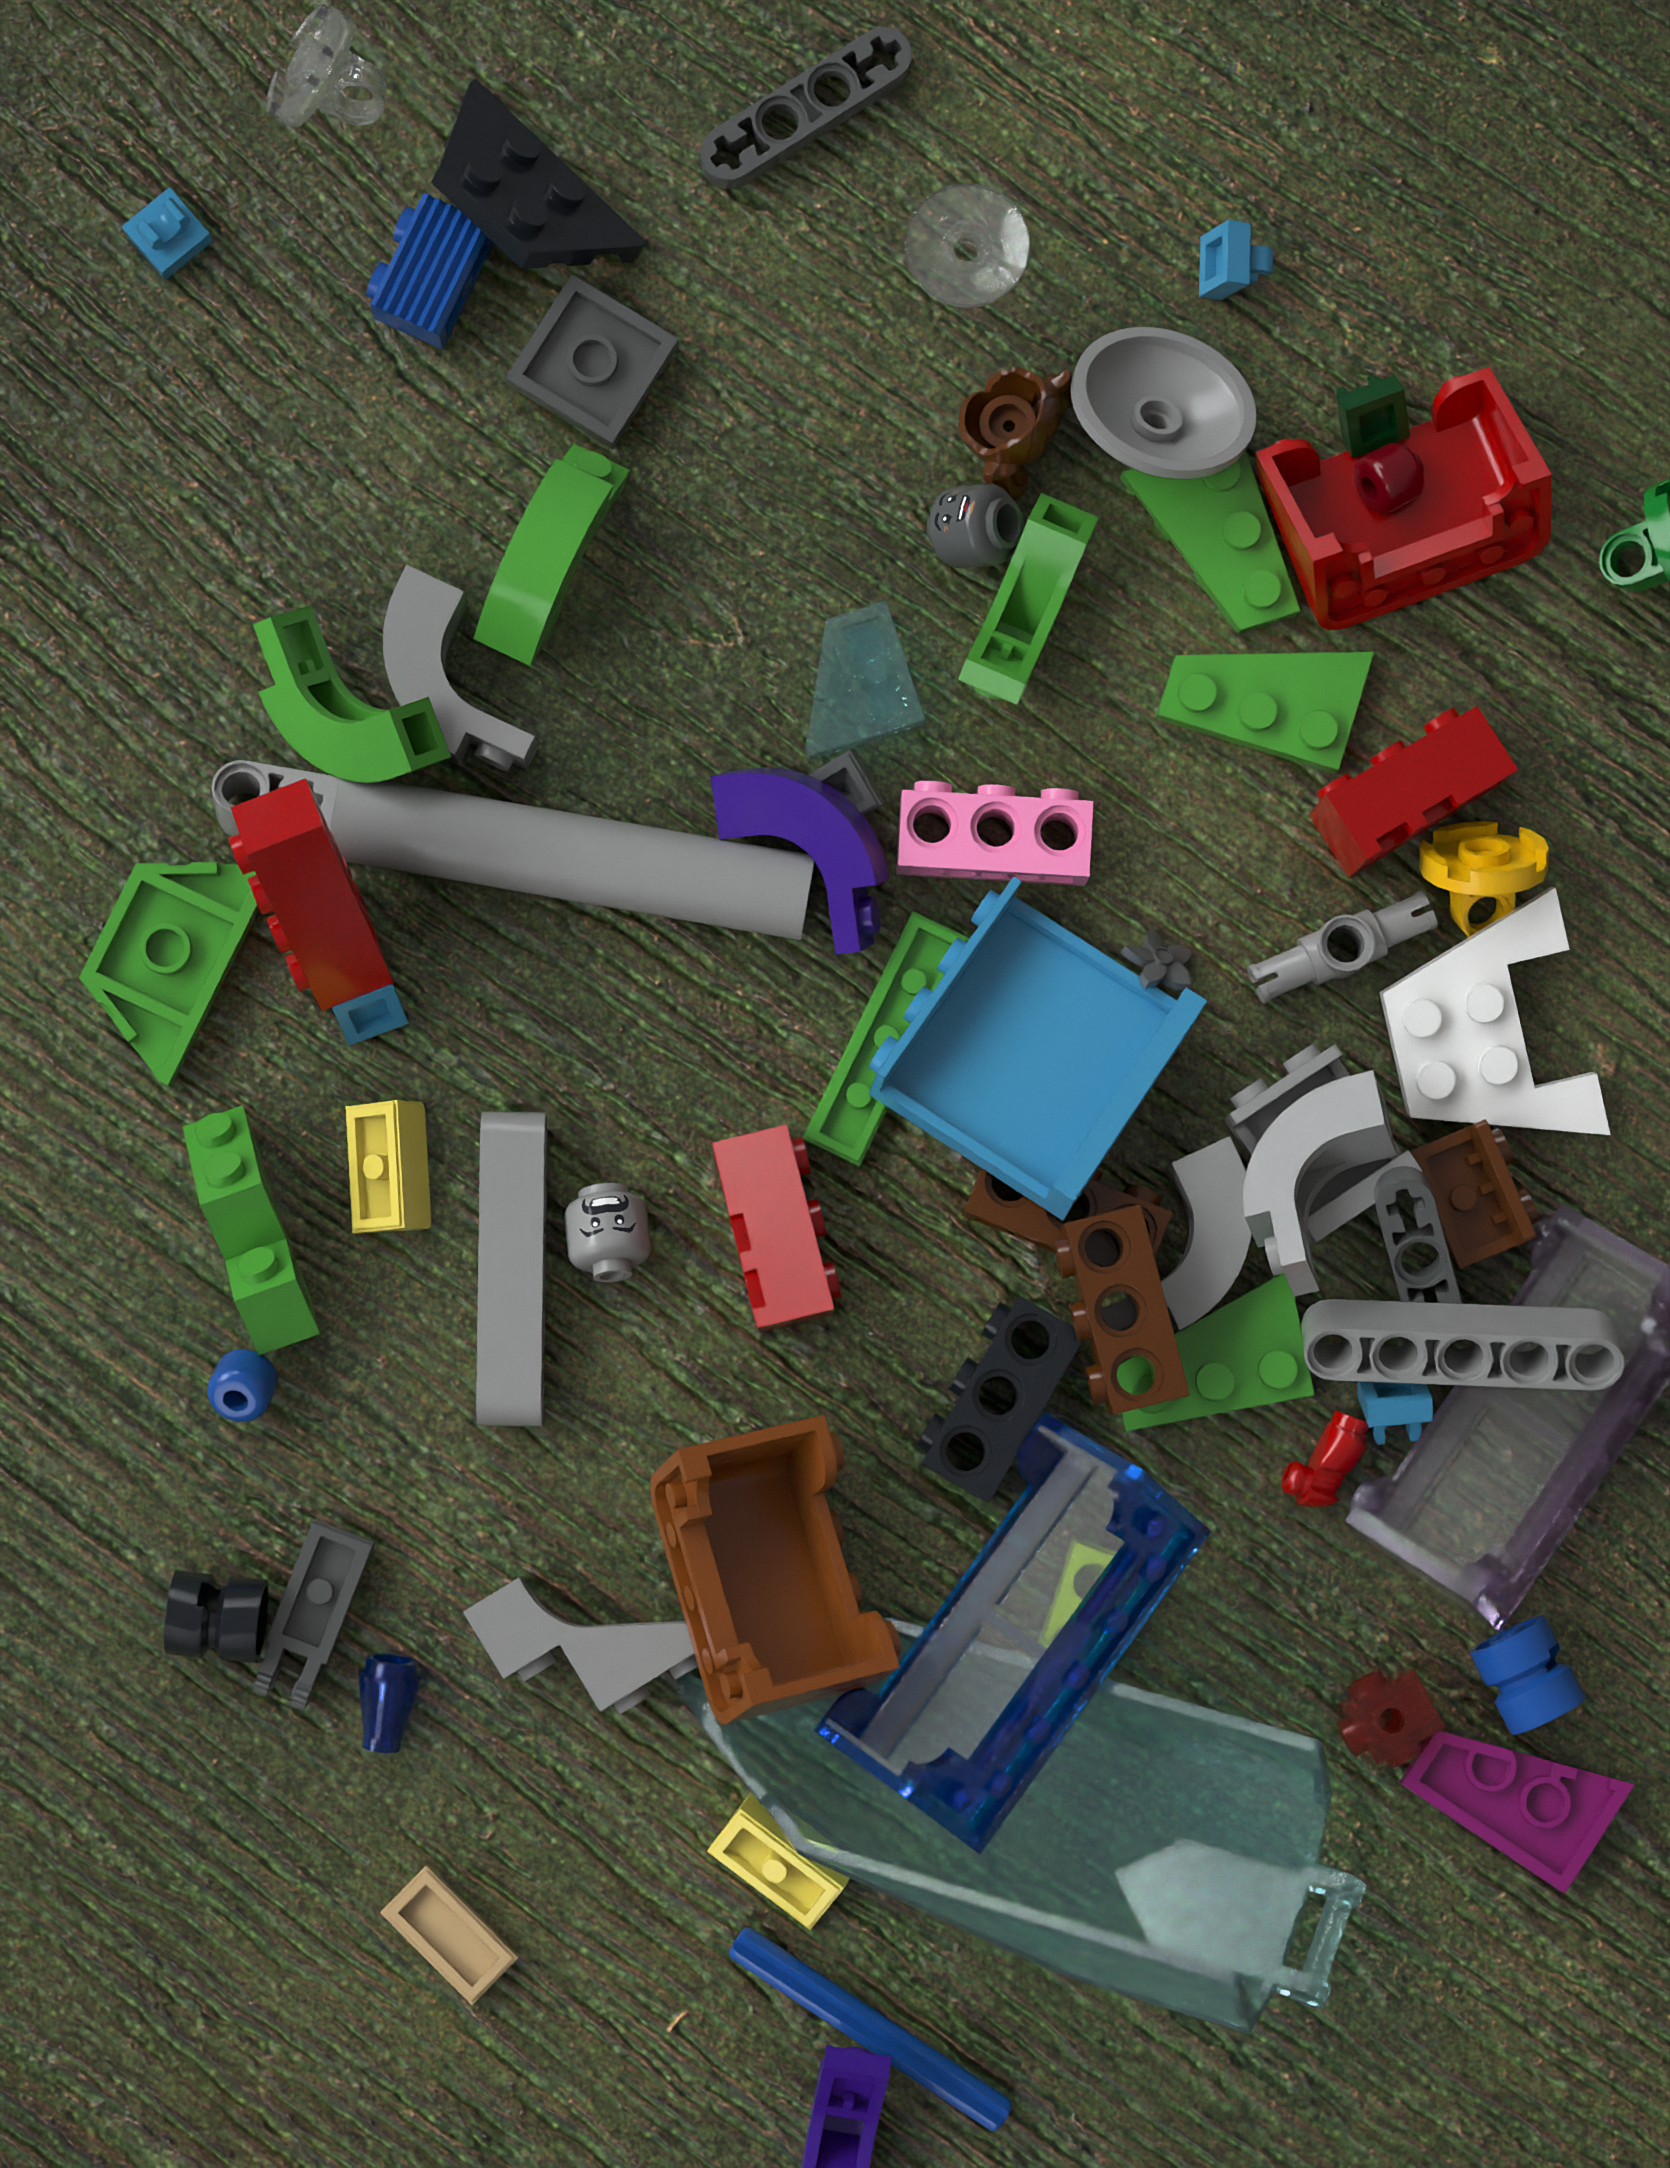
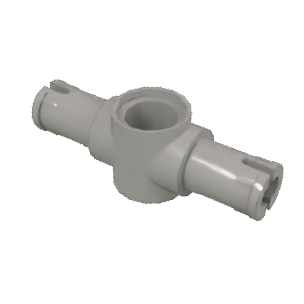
M1418 891L1413 896L1374 913H1371L1369 909H1365L1354 915L1336 916L1325 923L1319 930L1297 939L1296 947L1260 963L1247 966V972L1252 984L1268 977L1273 978V980L1259 985L1255 989L1259 1000L1265 1004L1270 999L1311 981L1316 985H1320L1332 979L1348 978L1366 964L1388 954L1387 948L1425 931L1436 929L1438 924L1433 910L1417 917L1411 916L1430 905L1428 898L1423 891ZM1343 932L1353 938L1357 946V956L1354 961L1348 963L1339 962L1331 956L1327 948V939L1330 933Z

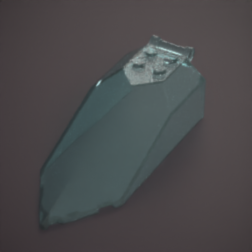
M891 1617L883 1620H890L898 1632L901 1645V1654L898 1658L900 1668L868 1688L721 1725L711 1710L702 1678H697L689 1672L678 1681L677 1692L682 1702H685L698 1718L704 1731L760 1805H764L799 1855L1062 1976L1244 2033H1251L1275 1992L1289 1996L1294 2001L1311 2008H1325L1331 1991V1985L1327 1982L1351 1908L1360 1905L1366 1885L1362 1880L1351 1874L1318 1864L1332 1799L1324 1745L1320 1740ZM1310 1891L1324 1895L1327 1899L1303 1969L1299 1971L1284 1965Z

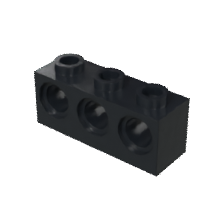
M1020 1295L1015 1298L1011 1307L1002 1302L998 1303L980 1334L991 1341L979 1362L977 1363L969 1357L966 1358L948 1389L956 1394L958 1398L946 1418L934 1413L916 1444L917 1447L926 1452L919 1463L920 1465L985 1503L990 1502L1082 1341L1078 1342L1073 1326ZM1021 1323L1036 1324L1043 1330L1046 1336L1045 1350L1036 1359L1023 1358L1013 1349L1011 1342L1012 1333L1016 1326ZM1001 1378L1007 1381L1014 1391L1013 1405L1003 1415H994L987 1412L979 1401V1390L987 1379ZM958 1433L973 1435L982 1447V1457L979 1464L969 1471H961L954 1468L947 1459L946 1448L948 1442Z

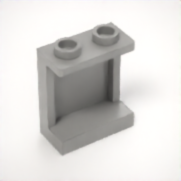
M1313 1043L1283 1063L1289 1075L1268 1088L1264 1080L1260 1078L1230 1098L1236 1110L1223 1120L1249 1159L1265 1131L1291 1104L1320 1086L1350 1076L1339 1059L1343 1054L1336 1044L1321 1053L1316 1044ZM1394 1141L1397 1156L1351 1167L1330 1179L1318 1192L1309 1210L1307 1230L1310 1245L1316 1243L1375 1204L1374 1188L1380 1176L1386 1171L1395 1167L1408 1166L1423 1172L1409 1150L1402 1153Z

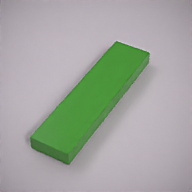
M914 911L912 912L803 1136L804 1142L858 1168L860 1167L888 1110L886 1105L869 1095L876 1072L868 1067L876 1052L889 1035L899 1041L911 1023L903 1019V1016L920 989L925 986L933 992L944 977V974L938 971L937 968L956 938H960L967 943L970 938Z

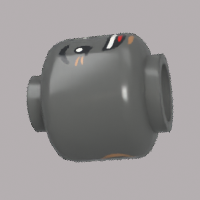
M992 483L956 486L945 489L935 499L927 521V534L935 552L945 564L955 568L993 566L1005 562L1014 552L1023 533V516L1017 503L1000 486Z

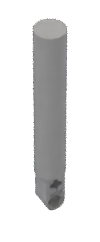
M245 760L232 761L225 764L216 772L212 780V795L217 820L220 827L230 836L239 834L230 808L234 805L228 803L232 797L241 793H250L258 797L306 778L325 817L329 830L337 842L342 858L346 862L789 939H802L815 861L806 853L725 839L719 840V838L391 781L353 782L332 775Z

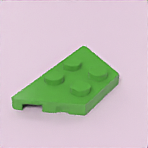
M191 862L188 865L136 863L79 976V979L111 1017L113 1023L126 1040L131 1043L145 1061L157 1080L172 1088L259 912L248 882V878L255 876L256 873L253 871L243 875L238 864H218L217 862Z

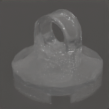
M322 4L307 16L288 44L296 49V52L291 59L287 71L277 66L267 94L266 110L268 113L277 117L282 123L291 128L301 126L315 113L318 107L351 125L371 124L381 117L384 112L388 90L387 79L377 67L349 51L354 35V20L350 15L331 5L329 8ZM352 85L361 86L368 89L374 97L367 101H356L346 96L342 89Z

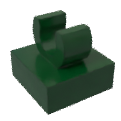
M1395 375L1382 380L1377 376L1368 377V385L1349 392L1345 387L1337 389L1336 399L1342 441L1352 458L1374 451L1385 444L1396 443L1410 437L1405 391Z

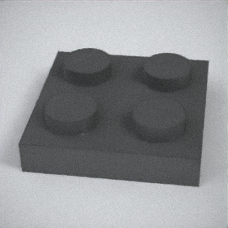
M571 274L506 376V384L601 443L614 449L679 347V338Z

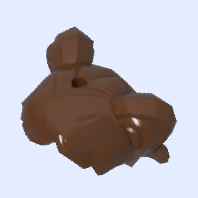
M1012 366L1010 370L1001 369L987 379L985 391L974 392L963 402L958 422L960 439L980 460L985 462L982 472L985 484L992 483L1004 488L1014 501L1024 495L1028 484L1024 465L1032 463L1042 456L1049 441L1058 429L1060 417L1066 413L1068 408L1073 406L1071 399L1072 371L1064 370L1060 375L1050 374L1042 377L1021 367ZM1007 426H1015L1013 431H1005Z

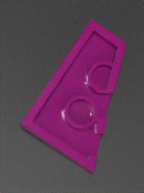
M1432 1729L1398 1782L1564 1894L1635 1785L1437 1729Z

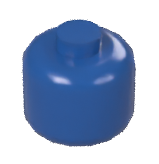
M235 1349L226 1353L217 1363L209 1379L207 1396L211 1406L218 1414L235 1422H250L261 1417L269 1407L276 1391L278 1382L276 1369L267 1357L258 1355L257 1351Z

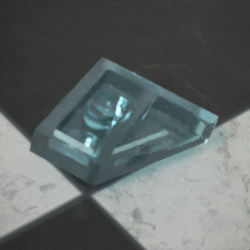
M883 601L826 619L806 743L808 760L923 725L925 718L887 602Z

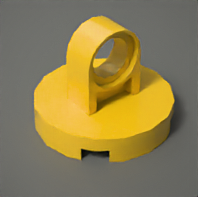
M1461 822L1434 830L1433 843L1429 844L1422 840L1420 844L1419 868L1423 878L1436 887L1450 891L1451 918L1468 938L1514 910L1516 892L1528 890L1543 882L1548 873L1549 847L1545 838L1523 827L1519 828V838L1498 834V822ZM1484 897L1496 898L1497 905L1491 918L1479 924L1469 923L1468 913L1473 903Z

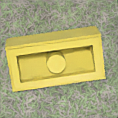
M393 1100L346 1106L352 1233H377L430 1228L431 1205L424 1104L416 1101Z
M756 1788L746 1797L707 1850L708 1853L809 1930H811L842 1892L856 1869V1864L850 1858Z

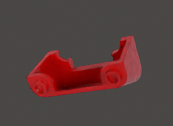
M1490 367L1467 375L1455 376L1446 381L1433 399L1431 408L1432 420L1409 428L1410 437L1396 442L1406 446L1421 459L1424 466V487L1422 493L1414 501L1393 512L1378 513L1372 510L1358 493L1354 478L1355 465L1366 454L1352 458L1348 451L1320 461L1313 444L1305 439H1283L1275 442L1270 447L1255 452L1258 477L1309 607L1320 627L1326 630H1340L1520 565L1534 558L1548 544L1551 536L1552 474Z

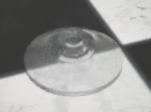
M978 184L950 185L929 195L912 214L905 235V257L915 281L926 293L936 300L956 307L984 306L1005 296L1022 277L1030 252L1028 228L1018 208L1000 192ZM967 243L975 247L978 255L971 261H962L957 258L954 250L958 245Z

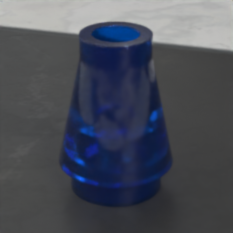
M372 1653L366 1656L365 1668L358 1670L363 1726L362 1748L379 1753H397L400 1751L402 1736L423 1679L417 1674L418 1661L416 1659L392 1653Z

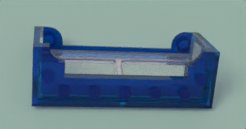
M1046 1412L1043 1413L1025 1438L1018 1453V1471L1021 1477L1029 1484L902 1659L899 1664L900 1668L892 1673L877 1695L865 1688L852 1689L842 1694L814 1729V1732L979 1854L985 1849L1211 1533V1530L1144 1470Z

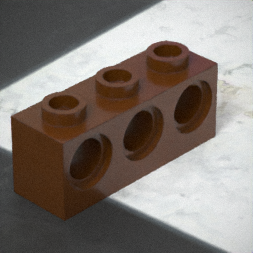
M980 1168L961 1216L1055 1253L1053 1241L1063 1238L1060 1228L1063 1224L1052 1213L1025 1196L1016 1201H1005L999 1198L992 1188L991 1180L993 1175ZM1097 1170L1080 1195L1086 1208L1084 1218L1141 1204L1155 1258L1172 1212L1159 1207L1162 1197L1145 1188L1126 1183L1124 1191L1121 1192L1099 1183L1103 1173ZM1094 1231L1088 1235L1084 1249L1089 1261L1099 1267L1112 1266L1119 1255V1245L1115 1243L1112 1235L1106 1231Z
M1141 1204L1068 1222L1060 1226L1063 1238L1054 1240L1053 1247L1062 1279L1072 1276L1074 1279L1079 1302L1069 1304V1309L1078 1342L1089 1340L1095 1365L1085 1367V1372L1094 1405L1105 1403L1108 1415H1115L1190 1396ZM1106 1231L1117 1240L1119 1255L1112 1266L1099 1267L1091 1263L1087 1258L1084 1246L1091 1232ZM1119 1293L1127 1296L1135 1307V1319L1131 1326L1124 1331L1111 1329L1102 1319L1101 1305L1110 1294ZM1129 1356L1143 1359L1151 1370L1152 1377L1148 1388L1137 1395L1126 1392L1120 1386L1117 1379L1119 1365Z

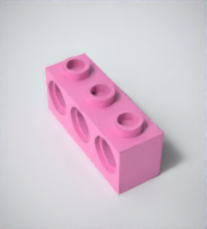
M915 782L914 790H902L896 875L1008 882L1014 876L1025 883L1085 886L1090 877L1093 801L1079 800V792L1070 789L1041 790V798L1015 796L1016 788L1005 785L978 786L977 794L953 793L952 784L946 782ZM928 813L939 815L947 823L949 834L942 841L936 843L925 842L916 835L913 828L914 821L921 815ZM989 817L1000 818L1009 825L1012 839L1003 846H989L978 836L977 825ZM1051 821H1060L1067 824L1074 833V845L1066 850L1049 848L1041 838V827Z

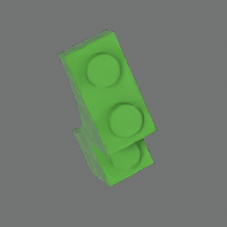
M242 1105L222 1113H212L197 1122L182 1126L199 1204L224 1257L235 1305L258 1355L320 1334L311 1295L281 1221L261 1161L252 1125L244 1106Z

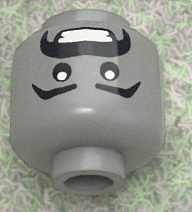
M600 1183L585 1187L578 1192V1199L568 1205L564 1213L568 1257L577 1269L593 1273L595 1281L617 1282L625 1280L632 1276L631 1268L646 1261L650 1255L652 1246L646 1204L638 1195L629 1193V1188L621 1183Z

